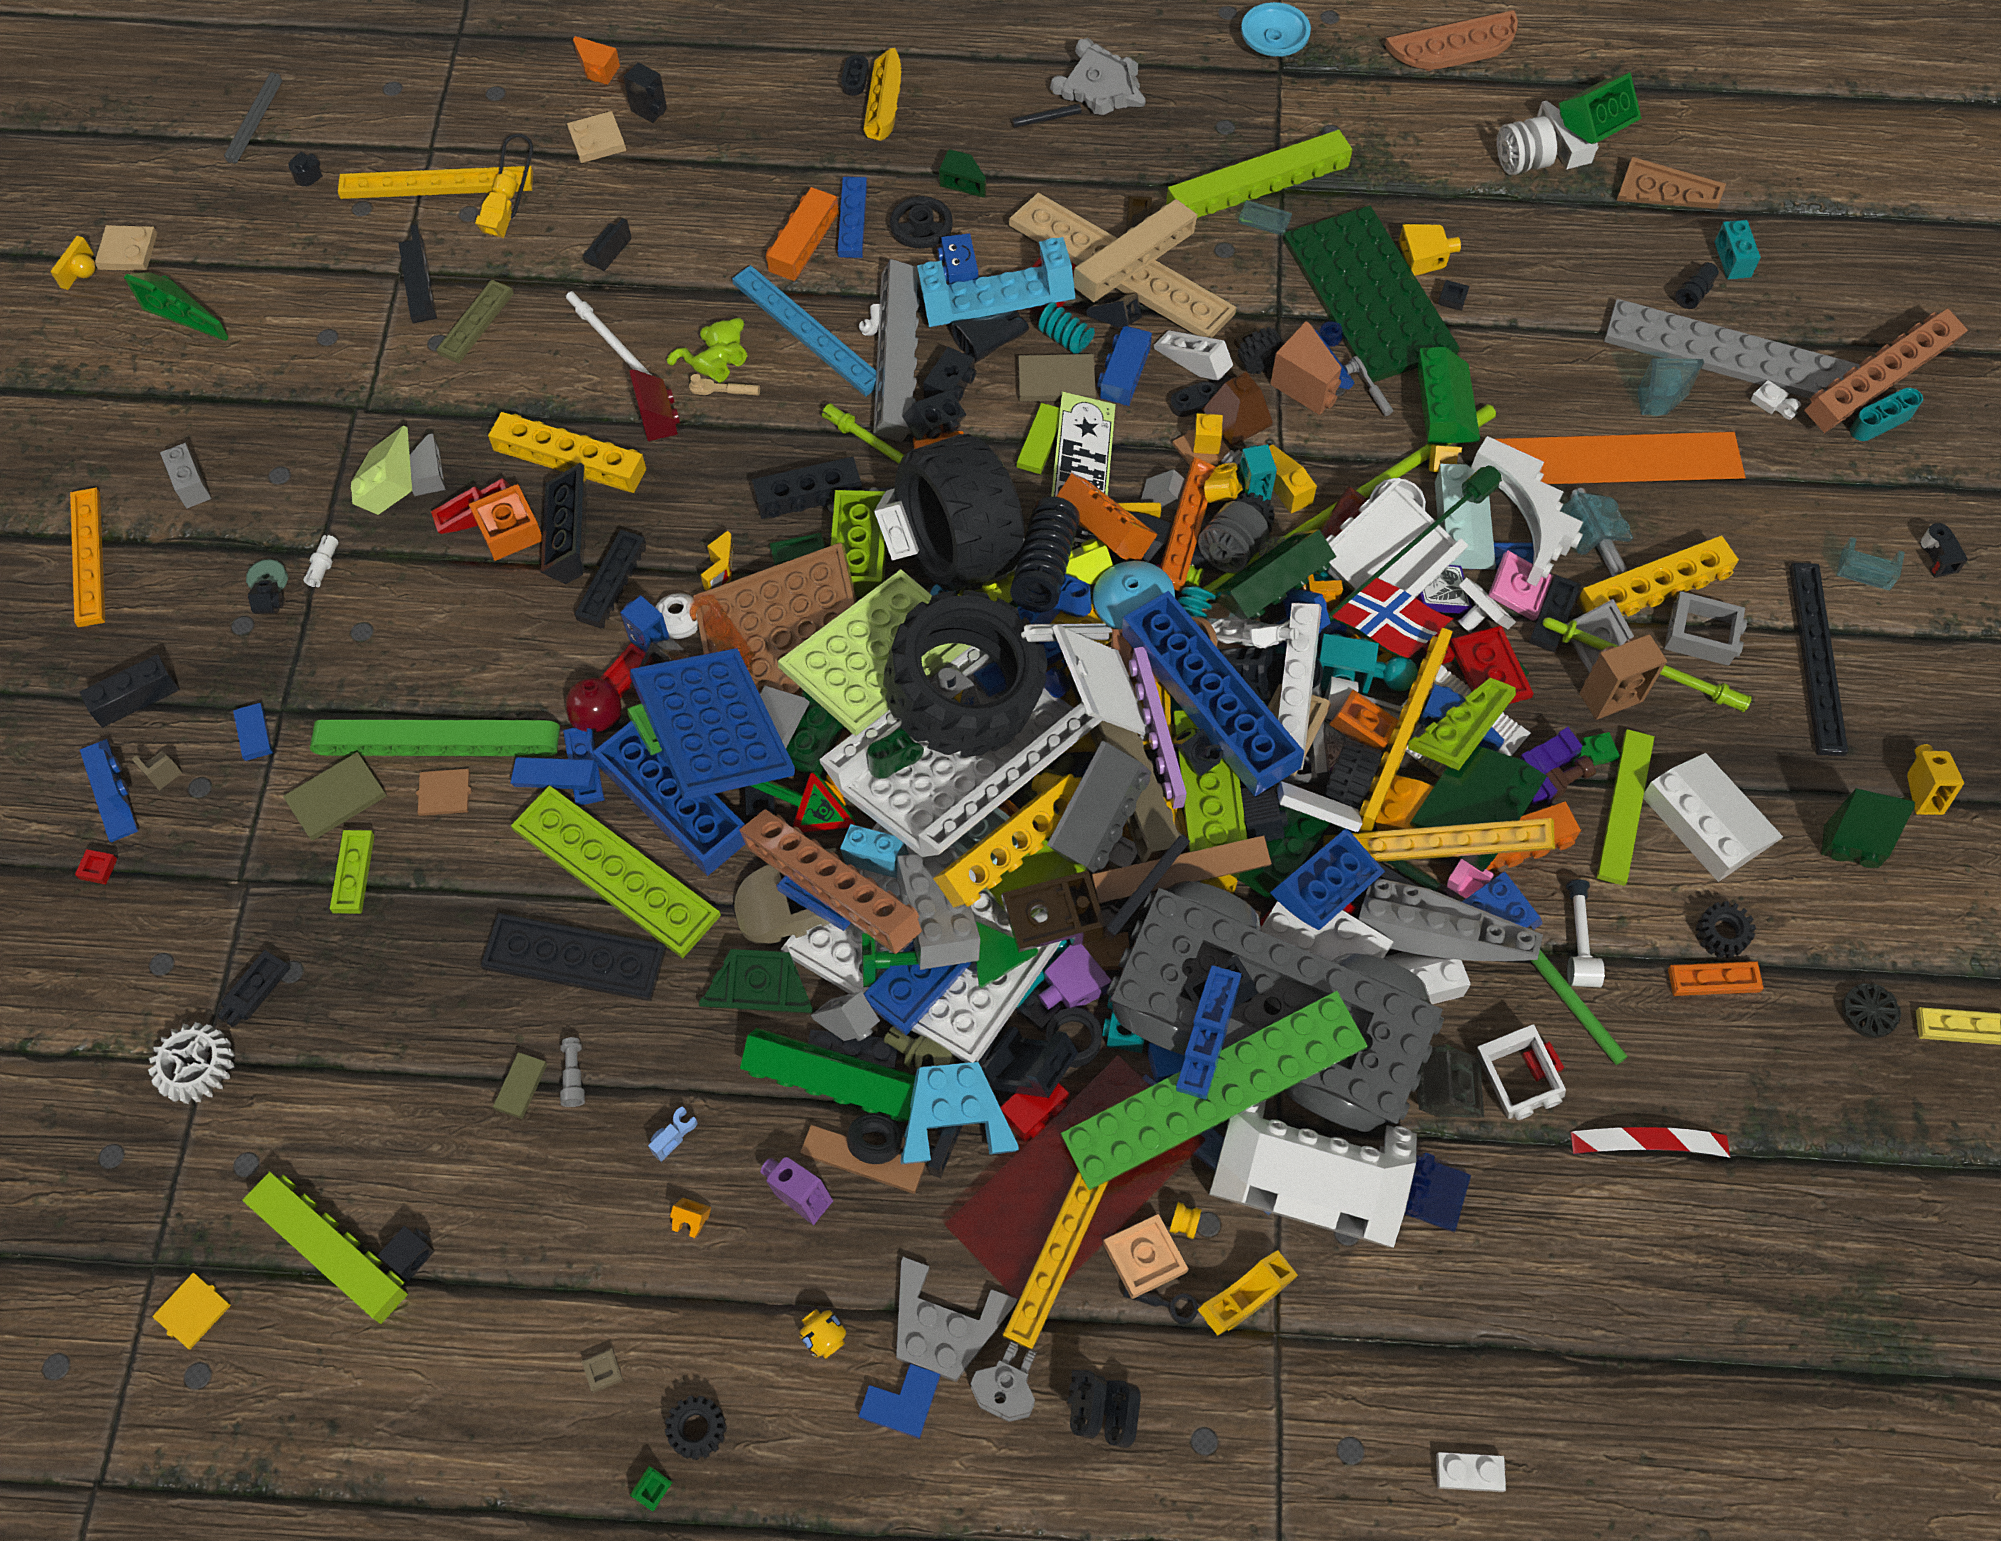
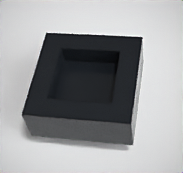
M1445 280L1438 305L1462 311L1470 286Z

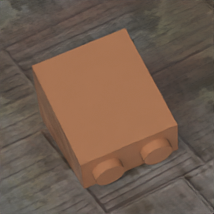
M1305 321L1276 353L1270 385L1318 415H1321L1326 408L1330 409L1337 400V395L1335 394L1341 383L1339 377L1342 368L1310 323Z

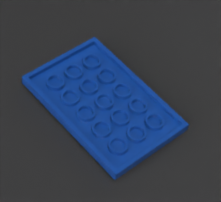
M738 648L630 669V678L683 800L794 776L795 767Z

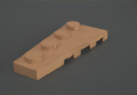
M1632 157L1616 201L1717 209L1726 184Z

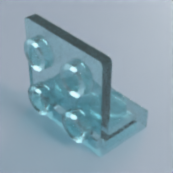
M1578 493L1562 507L1560 512L1583 522L1579 533H1582L1583 536L1576 548L1578 554L1586 555L1603 539L1630 542L1633 539L1630 526L1623 519L1618 510L1619 506L1613 498Z

